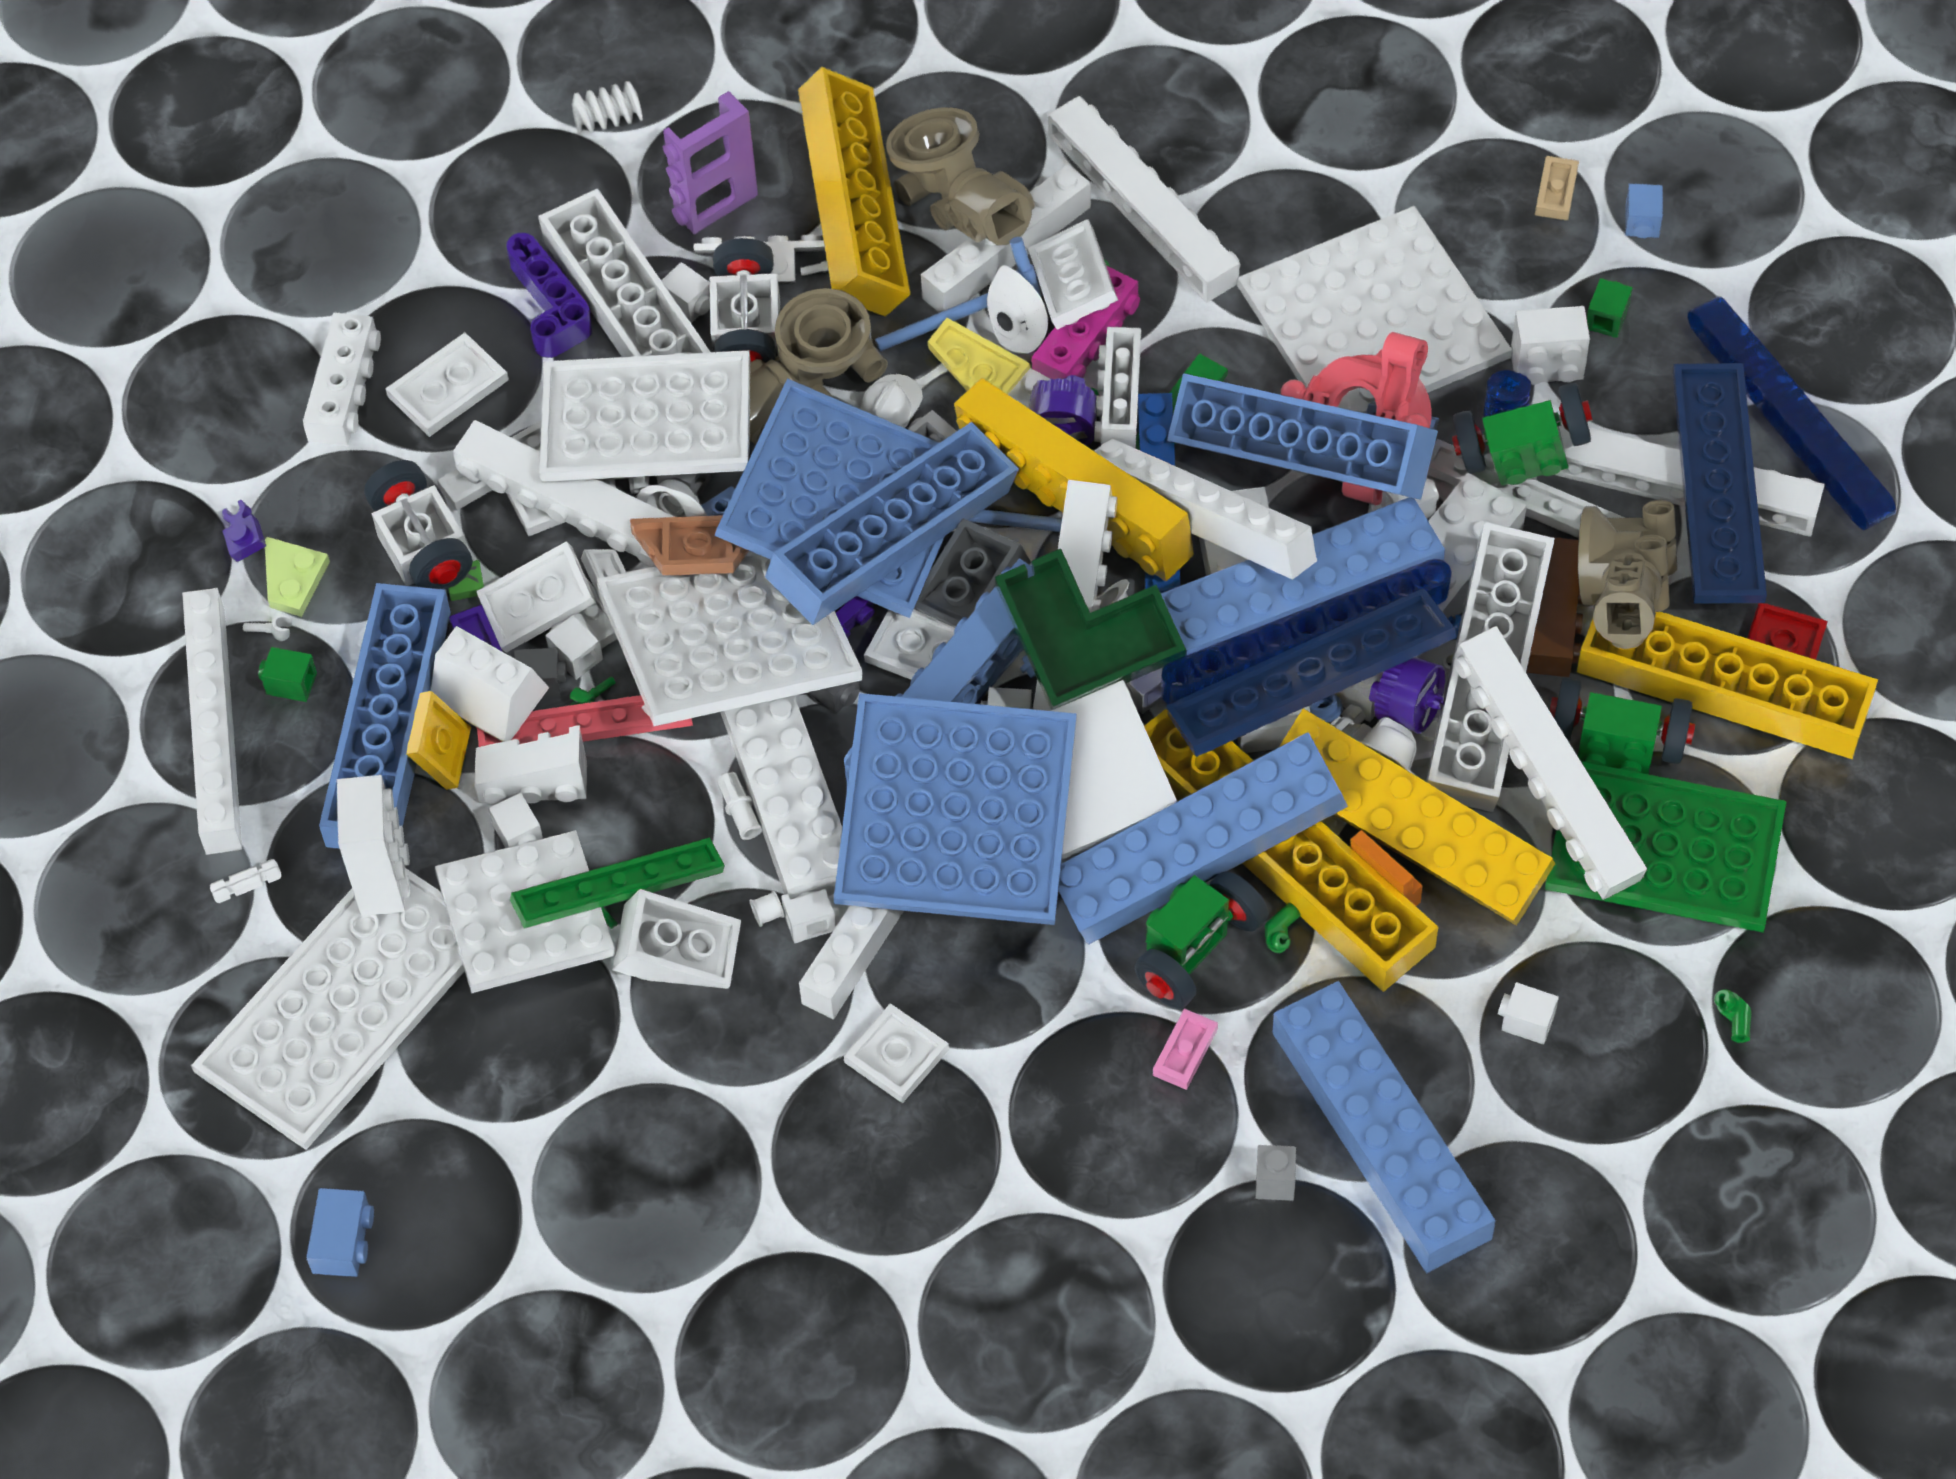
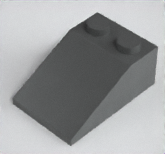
M963 518L929 572L914 609L956 628L963 617L969 618L976 610L975 606L979 598L985 592L990 593L996 586L995 576L1000 575L1008 566L1012 568L1019 558L1029 565L1031 561L1020 543Z

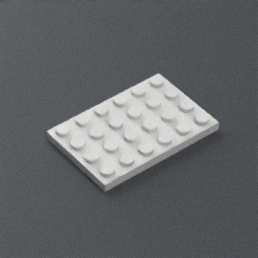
M749 350L544 361L539 469L541 482L745 470L749 461L750 438Z

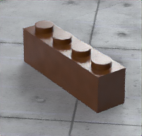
M1554 539L1528 660L1527 673L1570 677L1572 664H1578L1581 643H1574L1575 634L1581 635L1583 614L1577 613V605H1583L1578 574L1579 540Z

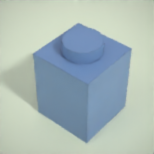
M1629 184L1625 210V236L1659 238L1662 222L1663 185Z

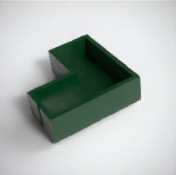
M1061 548L1031 561L1034 576L1028 578V570L1025 564L995 576L996 588L1051 711L1121 680H1124L1126 684L1185 658L1186 648L1157 584L1090 613Z

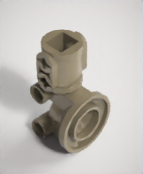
M935 108L912 115L899 123L889 134L886 148L891 162L896 167L908 171L907 174L894 181L895 190L906 205L911 206L932 192L941 193L942 199L933 203L930 206V211L935 222L942 230L946 231L954 226L978 243L988 239L996 245L1005 246L1010 244L1009 241L1012 238L1021 237L1030 224L1032 210L1035 208L1033 197L1023 184L1003 171L992 175L983 168H976L971 151L979 140V130L975 118L970 113L957 108Z
M815 289L799 294L782 308L775 323V338L779 355L775 358V361L770 360L765 363L759 359L750 363L749 442L757 444L787 379L833 398L823 386V379L837 377L844 373L849 366L866 382L878 379L885 372L888 362L873 346L868 312L863 304L854 296L836 289Z
M1654 500L1646 503L1642 507L1643 518H1606L1597 506H1585L1582 511L1578 546V574L1581 600L1584 605H1595L1593 614L1595 628L1602 637L1611 641L1615 647L1630 649L1641 645L1653 629L1655 612L1663 611L1670 605L1668 576L1674 574L1678 567L1674 505L1669 501Z

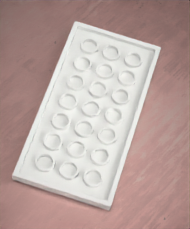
M406 868L405 875L409 876L411 895L404 898L405 912L361 916L353 889H351L191 1065L197 1075L305 1150L310 1147L465 971L442 892Z

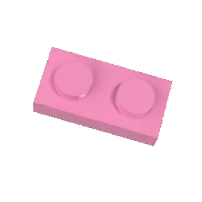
M1184 1009L1153 1068V1076L1187 1090L1218 1030V1023Z

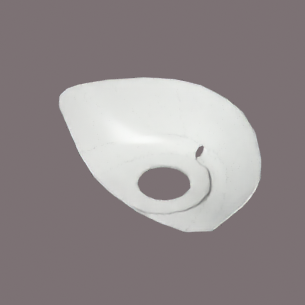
M1001 266L989 287L987 296L991 326L999 344L1007 351L1019 353L1033 352L1041 345L1047 333L1048 316L1045 304L1038 292L1022 275L1009 266ZM1003 312L1011 318L1013 323L1011 331H1005L999 326L997 322L998 313Z

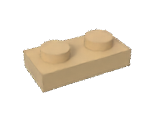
M1546 156L1536 205V216L1568 220L1579 161Z

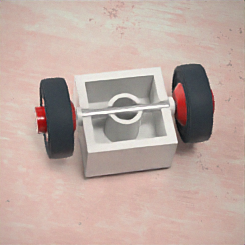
M738 238L718 245L713 254V267L718 276L710 277V324L713 352L749 350L750 363L759 359L765 363L770 360L775 361L776 353H778L775 338V323L780 313L777 274H771L774 266L772 249L762 241Z
M398 460L386 464L370 476L364 488L365 497L371 508L375 511L372 513V517L380 542L406 586L415 583L417 587L446 590L453 587L465 578L473 564L463 532L436 486L433 485L426 489V477L415 462Z

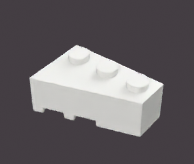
M580 725L569 727V734L551 737L549 732L538 734L537 741L519 744L520 741L518 739L476 748L475 789L479 803L496 805L519 793H522L527 803H537L540 800L571 802L576 799H586L587 760Z

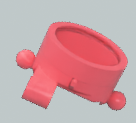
M1391 332L1385 339L1383 349L1376 356L1356 355L1338 358L1328 364L1317 376H1313L1307 388L1299 380H1289L1283 384L1280 395L1338 407L1342 398L1349 391L1356 388H1365L1375 398L1377 406L1376 416L1430 428L1432 417L1431 403L1427 390L1419 379L1422 366L1427 358L1428 344L1425 340ZM1346 482L1342 484V493L1345 497L1372 505H1379L1382 502L1383 491Z

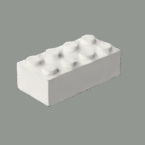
M382 775L337 779L338 844L361 916L405 912L404 898L411 895L409 876L405 875V866L410 863L408 844H404L402 825L399 826L397 807H394L392 789H385Z

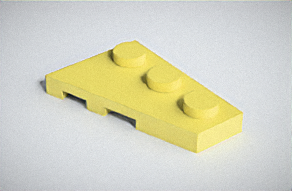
M949 318L943 321L928 340L929 350L966 391L983 378L1006 394H1009L1031 368L1029 362Z

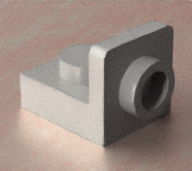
M933 410L924 417L915 419L908 428L910 431L939 443L957 432Z

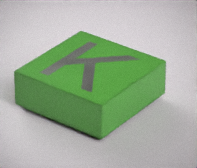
M479 560L473 561L472 567L465 578L449 588L451 601L478 596L476 591L484 587Z

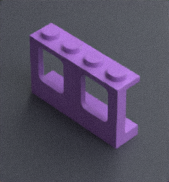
M730 91L718 97L720 116L684 138L680 139L669 127L663 130L665 140L663 150L668 161L666 172L671 183L669 193L674 205L672 214L678 224L681 226L686 225L693 234L758 196L749 111ZM723 136L725 154L692 173L690 165L691 156ZM728 179L731 185V195L697 215L695 201L698 196Z

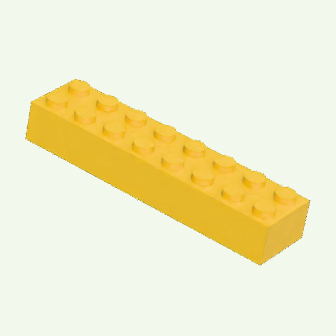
M821 67L798 89L831 287L854 296L863 304L866 310L886 317L910 296V289L873 87Z
M981 378L954 403L959 430L972 422L1019 468L1013 482L1019 488H1027L1036 494L1043 504L1047 506L1052 505L1063 513L1068 480L1111 485L1112 496L1118 498L1115 518L1109 517L1107 531H1112L1111 545L1122 557H1130L1139 563L1142 569L1149 575L1155 574L1164 581H1167L1194 555L1187 512L993 384Z
M1655 612L1653 629L1641 645L1635 648L1622 649L1615 647L1611 641L1602 637L1595 628L1592 619L1581 647L1577 673L1669 702H1673L1674 699L1678 698L1689 700L1692 702V709L1853 759L1874 697L1878 679L1664 612Z
M1303 708L1279 747L1309 732L1348 807L1333 815L1359 831L1362 830L1372 839L1517 926L1555 865L1553 858Z

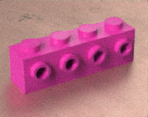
M1106 266L1118 300L1103 310H1097L1080 318L1074 324L1065 325L1059 329L1055 327L1032 356V369L1050 379H1063L1069 375L1084 378L1090 363L1099 359V345L1106 344L1107 327H1122V322L1127 315H1132L1137 310L1140 303L1138 281Z

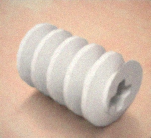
M629 81L625 82L623 92L617 84L612 85L611 95L608 94L604 87H600L598 98H596L592 90H587L585 101L579 93H574L572 110L579 135H581L583 124L586 125L590 132H593L594 124L597 121L603 130L606 129L607 119H611L615 127L619 126L620 116H624L627 123L630 124L632 123L633 113H636L639 119L643 121L637 92Z

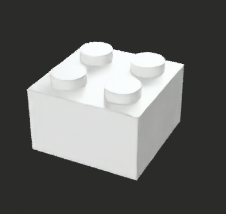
M1584 306L1516 311L1511 343V359L1516 384L1528 383L1534 385L1541 382L1583 380L1590 341Z

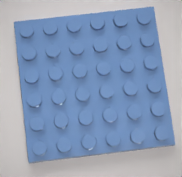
M787 379L722 516L715 536L771 560L775 551L930 450L939 442ZM944 537L857 596L910 618Z
M859 693L834 891V904L1055 925L1077 713Z

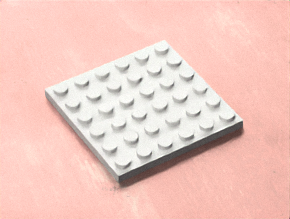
M1415 206L1237 278L1238 288L1296 378L1306 388L1313 376H1317L1328 364L1338 358L1356 355L1376 356L1383 349L1385 339L1391 332L1419 338L1427 342V358L1419 376L1427 393L1510 359L1512 356L1511 347ZM1356 388L1349 391L1342 398L1338 407L1366 413L1368 404L1375 402V398L1369 390Z
M749 551L734 573L663 576L658 568L654 566L597 579V590L653 726L861 681L862 669L835 611L812 625L765 578L771 560Z

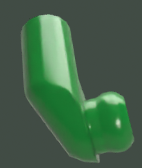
M1292 903L1285 905L1265 923V942L1267 947L1275 953H1282L1288 949L1291 938L1288 937L1287 928L1301 916L1299 910Z
M1728 989L1720 990L1716 993L1714 1002L1719 1012L1732 1023L1731 1039L1738 1043L1748 1042L1751 1030L1750 1006L1736 993Z

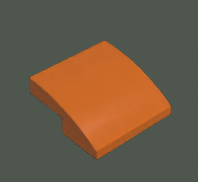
M1362 830L1351 838V849L1415 906L1421 903L1422 884Z

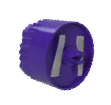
M1069 375L1063 379L1038 380L1030 394V410L1087 447L1095 438L1097 395L1094 394L1090 387L1086 386L1085 379Z
M1414 657L1385 670L1380 681H1375L1370 689L1369 701L1375 703V717L1378 720L1387 717L1403 725L1409 731L1417 734L1423 733L1432 723L1437 711L1442 709L1440 704L1444 705L1445 669L1442 665Z

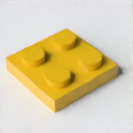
M422 692L419 694L417 708L414 713L406 755L446 790L458 788L471 726L434 692Z

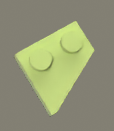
M266 537L265 557L269 606L272 609L302 617L330 562L328 554Z

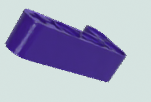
M528 233L512 235L507 241V252L511 270L544 311L531 322L530 329L534 349L539 356L544 358L558 356L590 337L592 322L589 306L532 235Z

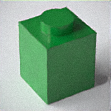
M1600 278L1588 308V330L1618 338L1630 306L1633 287L1623 285L1617 281Z
M271 647L267 660L263 659L261 661L258 672L259 680H262L266 695L307 702L317 675L312 654Z

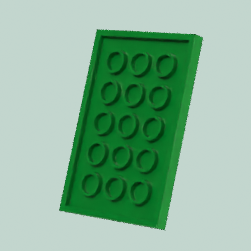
M1581 762L1647 870L1641 881L1602 900L1598 891L1594 892L1588 886L1584 875L1585 870L1579 860L1574 861L1566 848V839L1560 830H1556L1551 855L1555 865L1547 877L1545 890L1764 932L1786 801Z

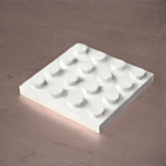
M576 831L435 866L436 876L471 993L615 956L614 946L601 907L524 929L510 902L511 892L589 871Z

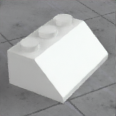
M457 626L435 654L431 691L463 720L502 742L509 741L514 737L549 689L532 668Z

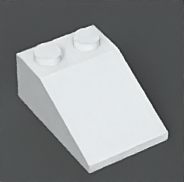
M639 889L624 904L612 970L648 981L728 989L731 984L741 920Z

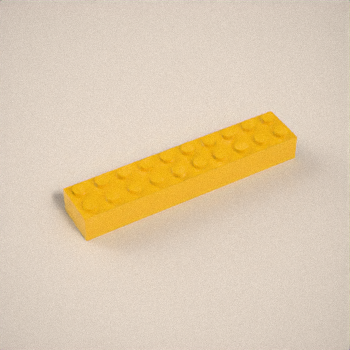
M1166 709L1144 726L1177 802L1254 761L1232 741L1196 757L1169 718ZM1321 821L1242 863L1286 904L1292 903L1299 910L1301 918L1382 992L1386 991L1436 948L1438 926Z

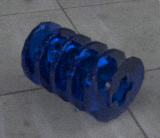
M1510 370L1497 371L1491 375L1487 382L1483 418L1528 406L1531 381L1527 376Z

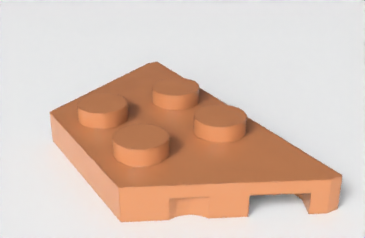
M723 515L630 519L631 533L663 576L734 573L749 552L747 549L715 536Z

